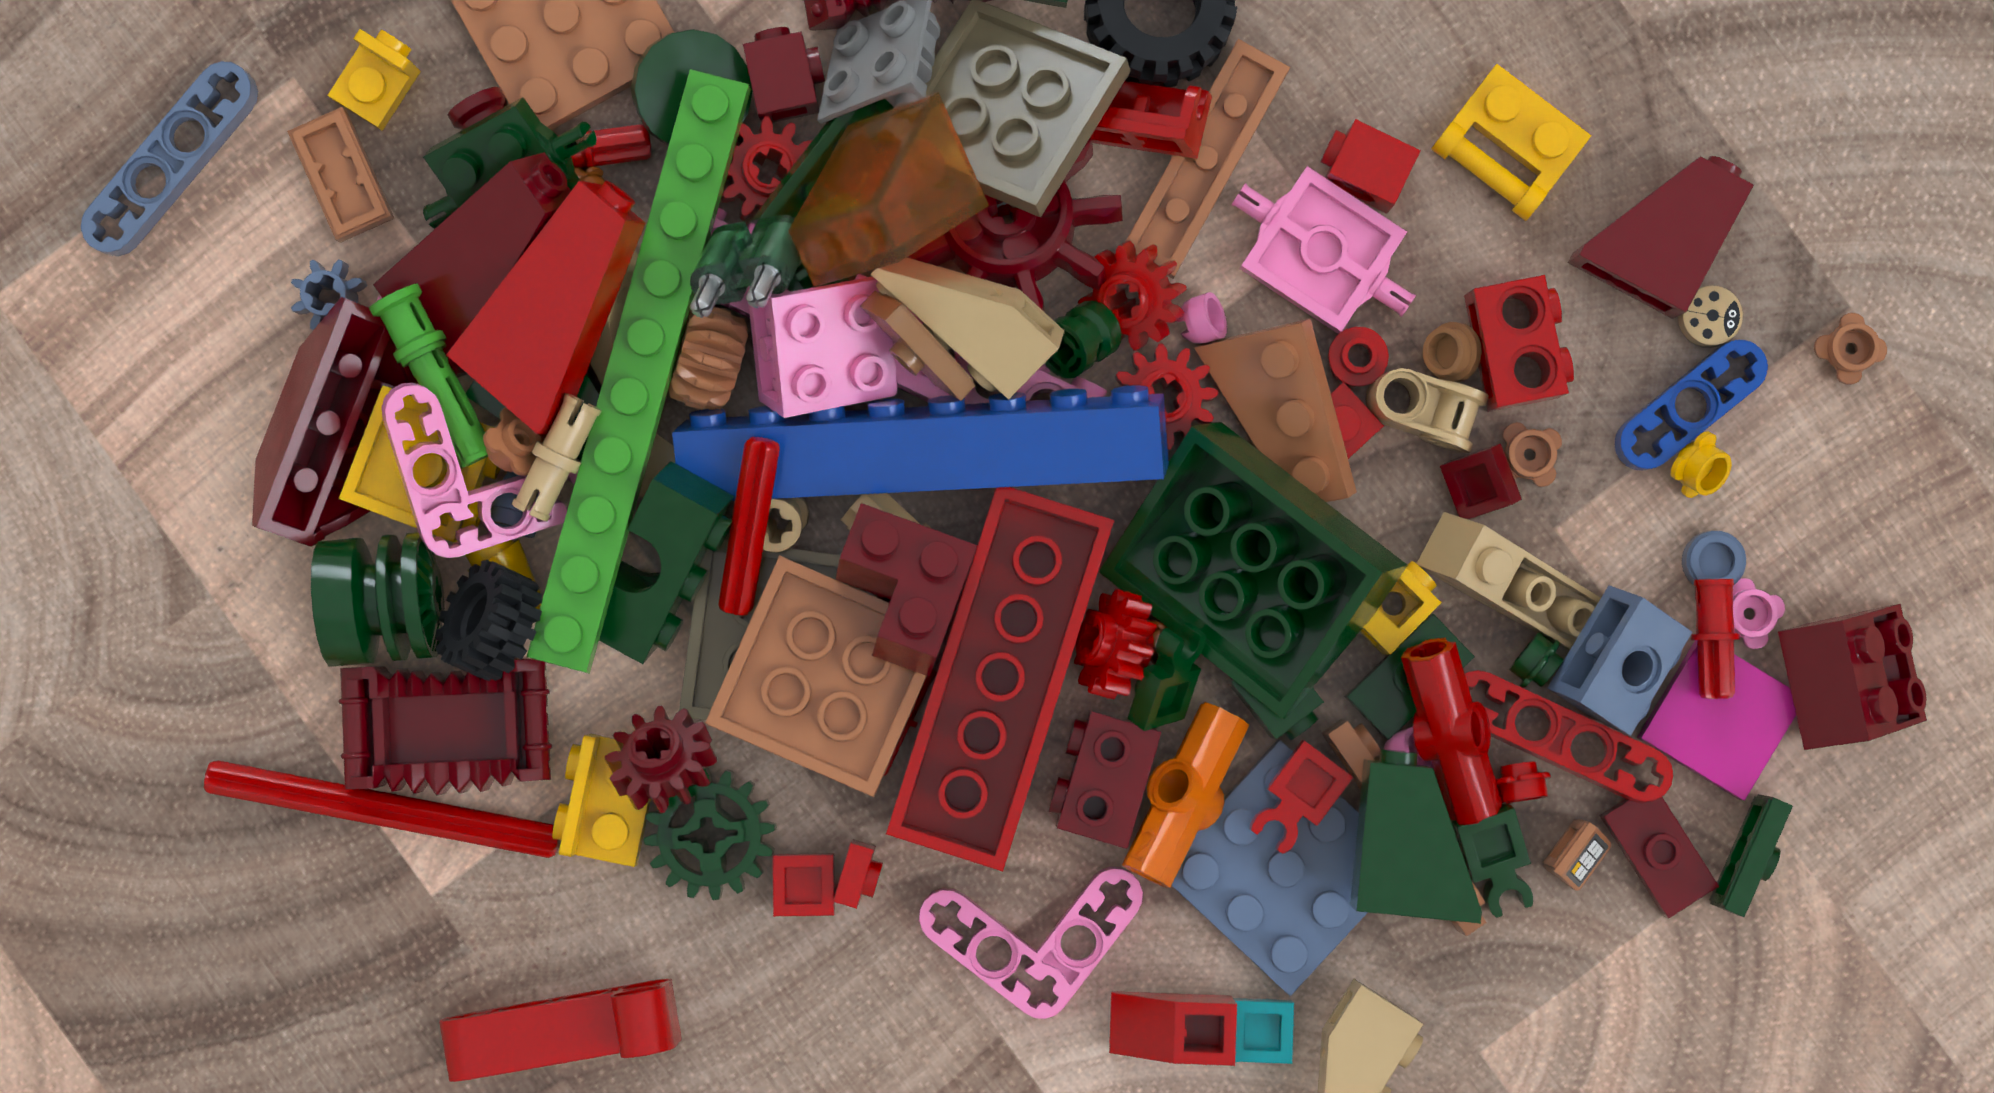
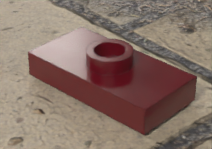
M1663 797L1648 803H1637L1624 799L1599 815L1664 917L1671 918L1719 887Z

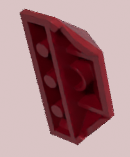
M341 297L299 347L255 459L252 526L312 547L318 541L324 540L325 536L346 527L371 512L339 499V496L382 386L394 388L403 383L418 384V382L414 378L409 366L403 367L401 363H397L393 356L397 348L381 317H373L369 307Z

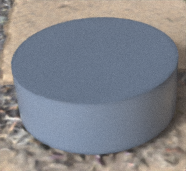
M1723 531L1700 533L1693 537L1684 548L1682 554L1683 572L1693 585L1694 580L1734 579L1735 585L1743 576L1746 568L1745 550L1742 544L1729 533Z

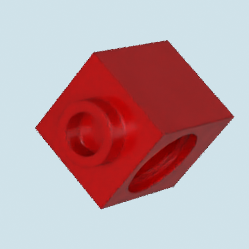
M1355 119L1346 134L1335 130L1320 162L1330 167L1326 174V179L1358 200L1387 214L1395 205L1421 150Z

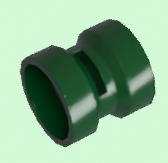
M1091 300L1080 303L1068 311L1065 316L1053 320L1064 330L1059 349L1044 364L1055 375L1071 379L1076 378L1091 368L1094 362H1100L1117 351L1121 343V329L1113 312L1104 304Z

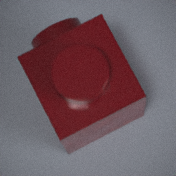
M788 27L770 28L754 35V42L743 44L757 113L761 122L764 116H769L772 123L819 113L820 108L814 84L825 82L818 46L806 49L802 31L790 34Z

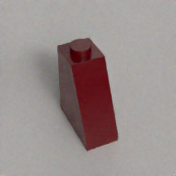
M1700 156L1574 251L1568 263L1674 319L1687 312L1754 185L1740 178L1742 171L1733 163L1716 156H1710L1708 160Z

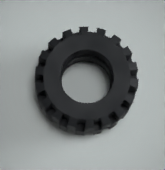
M1085 0L1084 21L1087 22L1086 34L1090 44H1095L1097 47L1126 57L1131 70L1127 78L1131 76L1139 79V83L1152 85V82H1163V86L1169 88L1176 87L1178 80L1187 78L1188 82L1200 76L1203 68L1213 65L1218 59L1222 48L1227 43L1237 13L1235 0H1193L1195 17L1190 27L1174 36L1155 37L1140 31L1132 24L1124 9L1125 0Z

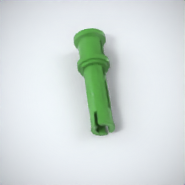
M413 284L385 296L372 304L369 309L373 317H381L397 348L393 353L397 363H401L403 367L409 366L418 384L426 387L436 395L445 417L459 466L463 469L488 457L483 441L485 431L443 351L447 346L445 343L446 336L442 330L434 329L419 300L422 290L418 284Z

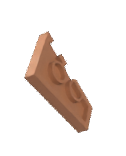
M1311 319L1203 343L1194 348L1204 365L1210 367L1209 373L1257 450L1325 502L1346 499L1357 493Z

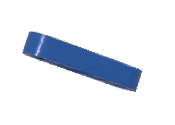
M1734 340L1715 349L1619 428L1615 436L1614 445L1620 461L1631 469L1641 471L1659 467L1763 383L1768 370L1764 352L1756 344L1747 340ZM1728 354L1733 359L1745 356L1750 363L1744 369V373L1748 378L1746 382L1739 377L1728 381L1717 391L1713 384L1701 377V374L1706 371L1708 379L1711 381L1728 370L1730 367L1729 361L1726 359ZM1683 389H1695L1706 400V412L1698 422H1687L1680 418L1676 412L1675 400ZM1719 392L1727 396V399L1723 403L1721 401ZM1660 408L1665 422L1672 429L1679 432L1681 436L1675 440L1672 430L1663 433L1652 444L1653 450L1656 452L1654 457L1647 452L1640 455L1634 454L1631 447L1635 445L1637 439L1633 431L1637 429L1639 432L1645 433L1661 424L1664 420L1654 414Z

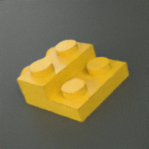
M383 385L339 499L417 528L382 418L384 398L392 389ZM410 395L403 397L404 408L395 412V419L407 421L415 437L413 441H402L404 451L420 442H438L437 430L431 435L426 436L423 434L419 421V415L428 411L427 403H418ZM480 422L485 432L489 428H494ZM424 454L414 463L413 477L420 486L426 488L435 487L441 484L446 477L447 464L439 454ZM489 456L461 469L467 491L480 488L485 476L494 480L497 478L501 469L490 460ZM478 502L468 505V509L474 517L455 521L448 513L440 515L441 526L432 530V534L441 536L443 539L451 542H456L457 530L470 525L478 528L481 522L478 517Z

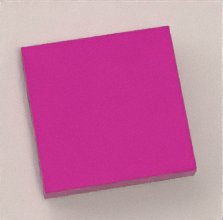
M1695 640L1637 738L1735 798L1745 801L1796 716L1791 689L1734 654V696L1729 699L1701 698L1698 683L1697 640Z

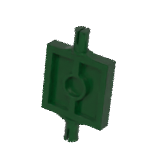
M524 97L434 145L423 156L447 193V196L424 206L423 215L425 220L427 221L434 217L429 225L435 229L510 161L545 152L551 162L562 170L567 179V186L572 191L578 181L581 180L575 173L571 156L596 145L597 138L594 130L586 134L591 126L587 122H581L574 128L557 136L540 122Z

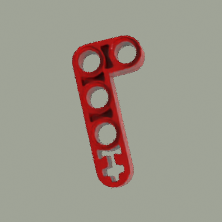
M672 979L634 983L475 1011L439 1020L450 1082L477 1079L620 1053L621 1058L647 1056L671 1050L682 1040Z

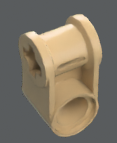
M1399 368L1383 374L1370 384L1366 391L1365 402L1367 408L1383 425L1419 436L1420 439L1436 446L1470 454L1473 443L1468 439L1479 406L1486 405L1489 395L1467 385L1437 379L1411 369ZM1391 381L1401 383L1409 391L1410 405L1403 414L1390 410L1385 403L1384 391Z

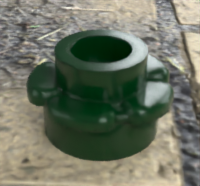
M1538 632L1516 658L1509 670L1522 680L1519 685L1520 687L1526 688L1531 681L1542 687L1558 669L1564 659L1555 653L1560 646V642L1557 639L1552 643Z

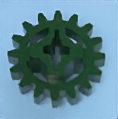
M703 768L710 784L706 787L691 784L687 788L691 797L695 796V813L688 822L672 826L674 816L683 803L679 801L677 796L670 797L665 813H660L659 811L647 813L645 819L652 824L658 825V832L643 839L645 845L659 846L661 852L660 855L650 862L652 868L668 865L672 870L665 883L668 887H672L683 879L688 882L687 897H696L702 886H708L712 900H719L722 897L723 884L729 883L730 887L738 894L745 890L742 878L744 872L756 878L763 874L762 867L755 860L758 855L772 856L774 854L775 848L768 843L762 842L763 835L775 831L777 825L774 822L761 820L760 813L765 811L770 805L768 799L753 803L749 798L755 783L750 780L738 789L732 786L734 780L733 771L725 770L719 782H714L709 768ZM719 794L736 802L744 811L747 819H735L721 808ZM706 817L712 818V823L716 828H724L725 831H738L730 833L717 841L715 850L709 849L707 840H697V837H684V835L691 834L705 826ZM750 841L743 859L734 868L726 871L727 852L735 843ZM686 849L700 862V871L702 873L693 870L682 862L675 850Z

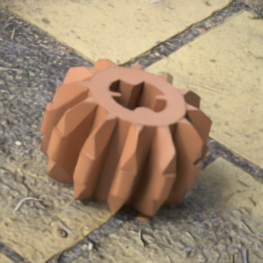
M713 307L710 315L703 318L697 317L692 313V310L690 311L668 389L672 399L685 402V406L703 410V408L710 410L721 409L730 399L732 389L735 388L736 379L741 370V362L745 353L748 328L744 318L731 315V311Z

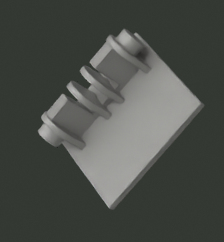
M932 0L898 1L882 11L858 21H850L842 28L837 29L817 119L819 123H825L884 98L894 106L895 113L903 118H913L919 111L925 108L927 101V85L925 83L932 76V66L935 61L934 50L941 30L935 15L930 12Z

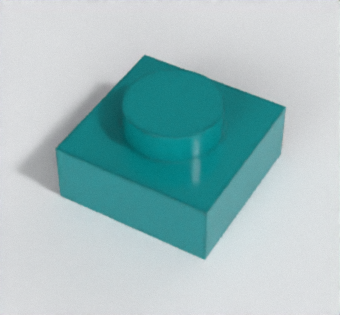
M1233 998L1237 1003L1235 1062L1292 1064L1294 1002L1292 1000Z

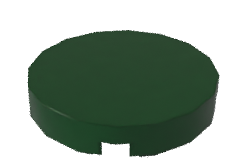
M695 29L667 34L647 47L634 68L631 94L637 114L648 133L667 146L670 143L690 69L749 84L751 92L742 123L749 114L753 90L748 67L737 49L717 34Z

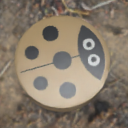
M1705 286L1698 289L1687 312L1678 316V321L1682 333L1690 342L1701 347H1715L1728 342L1738 333L1742 325L1743 311L1739 300L1731 291L1720 286Z

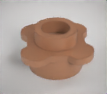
M1848 313L1840 318L1839 326L1831 334L1822 335L1816 339L1814 352L1818 358L1828 360L1836 369V377L1839 382L1851 385L1861 380L1864 369L1885 359L1887 345L1871 327L1865 324V320L1861 315ZM1848 343H1852L1855 346L1854 354L1846 352L1845 348Z
M505 407L499 414L500 422L495 428H489L484 433L483 441L490 460L500 469L514 472L520 476H527L536 458L532 450L537 441L544 442L547 434H536Z
M1519 422L1508 425L1504 429L1502 437L1506 442L1505 456L1514 479L1532 480L1538 487L1550 485L1556 478V470L1553 466L1557 459V450L1562 445L1560 434L1552 428H1547L1543 431L1536 429L1528 430ZM1531 449L1534 451L1535 457L1533 460L1525 459V450Z

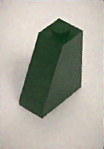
M1381 749L1380 761L1364 759L1350 906L1359 912L1481 924L1482 910L1433 768L1426 765H1418V753Z

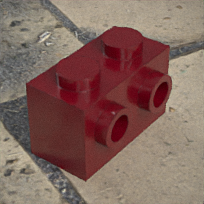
M1089 710L1086 722L1075 719L1065 754L1076 757L1069 780L1058 777L1048 812L1058 814L1057 829L1127 849L1162 732L1155 729L1143 731L1132 722Z

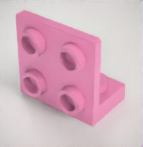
M874 277L791 292L777 285L774 287L765 307L754 308L749 305L758 396L761 403L783 418L892 397L897 394L895 358L889 352V349L893 346V340L860 307L874 291L879 292L876 287L878 281ZM752 283L746 284L747 293Z

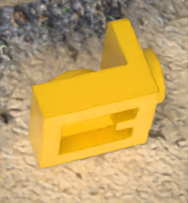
M359 29L353 38L359 44V47L327 96L383 131L421 71L407 59L412 49L383 30H380L376 38Z

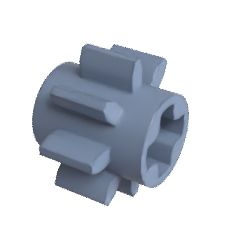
M338 259L334 263L332 271L325 270L319 262L311 260L310 269L312 273L304 281L301 279H292L291 281L296 288L300 289L301 301L296 302L291 309L299 315L313 313L314 315L310 321V329L312 330L317 327L335 305L333 303H325L319 299L322 289H334L340 293V298L343 297L358 303L357 292L364 290L368 286L366 281L361 278L345 280L349 271V264Z

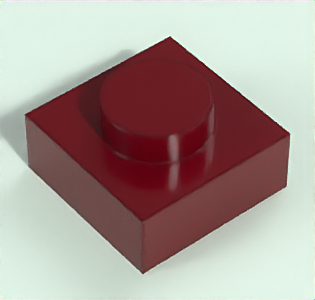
M1501 443L1440 465L1459 517L1471 519L1511 506L1522 500Z

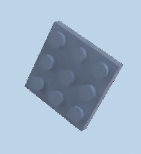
M1278 739L1224 797L1222 814L1217 821L1207 829L1197 832L1172 886L1291 996L1368 912H1359L1350 906L1359 813L1341 796H1339L1318 826L1302 816L1297 823L1298 837L1296 843L1284 854L1275 849L1278 841L1284 835V827L1280 821L1272 820L1267 822L1258 835L1249 829L1253 817L1259 811L1274 807L1280 800L1266 788L1293 751Z

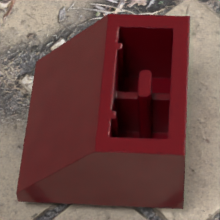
M1901 604L1815 621L1778 631L1804 750L1871 741L1927 721L1924 710L1927 701L1926 691L1922 681L1916 674L1911 652L1913 633L1908 621L1904 619Z

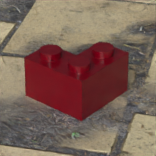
M860 504L839 559L835 580L891 600L877 635L872 656L930 677L978 545L869 505Z

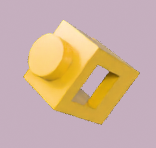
M1413 561L1407 564L1408 566L1390 591L1401 597V611L1396 615H1389L1383 610L1381 604L1373 617L1360 631L1383 655H1391L1442 603L1431 593L1437 587L1435 581Z

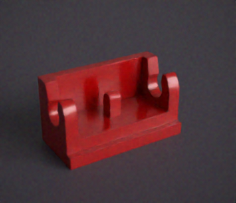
M1124 81L1090 138L1094 144L1198 159L1212 95L1209 91L1201 90V87L1189 85L1187 90Z

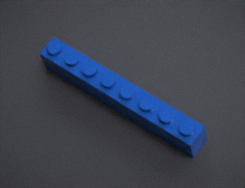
M1140 385L1117 387L1111 390V396L1087 398V391L1084 389H1063L1051 392L1050 400L1026 401L1025 393L1016 392L1009 400L1002 393L989 396V403L965 404V398L960 401L951 395L929 399L928 406L905 407L904 400L882 399L868 403V410L845 411V406L787 418H783L767 406L752 408L748 410L749 416L726 417L724 409H703L689 413L690 419H686L672 432L675 464L733 495L732 501H735L744 444L751 437L768 438L779 443L780 451L772 499L1164 479L1169 466L1164 393L1148 394V387Z

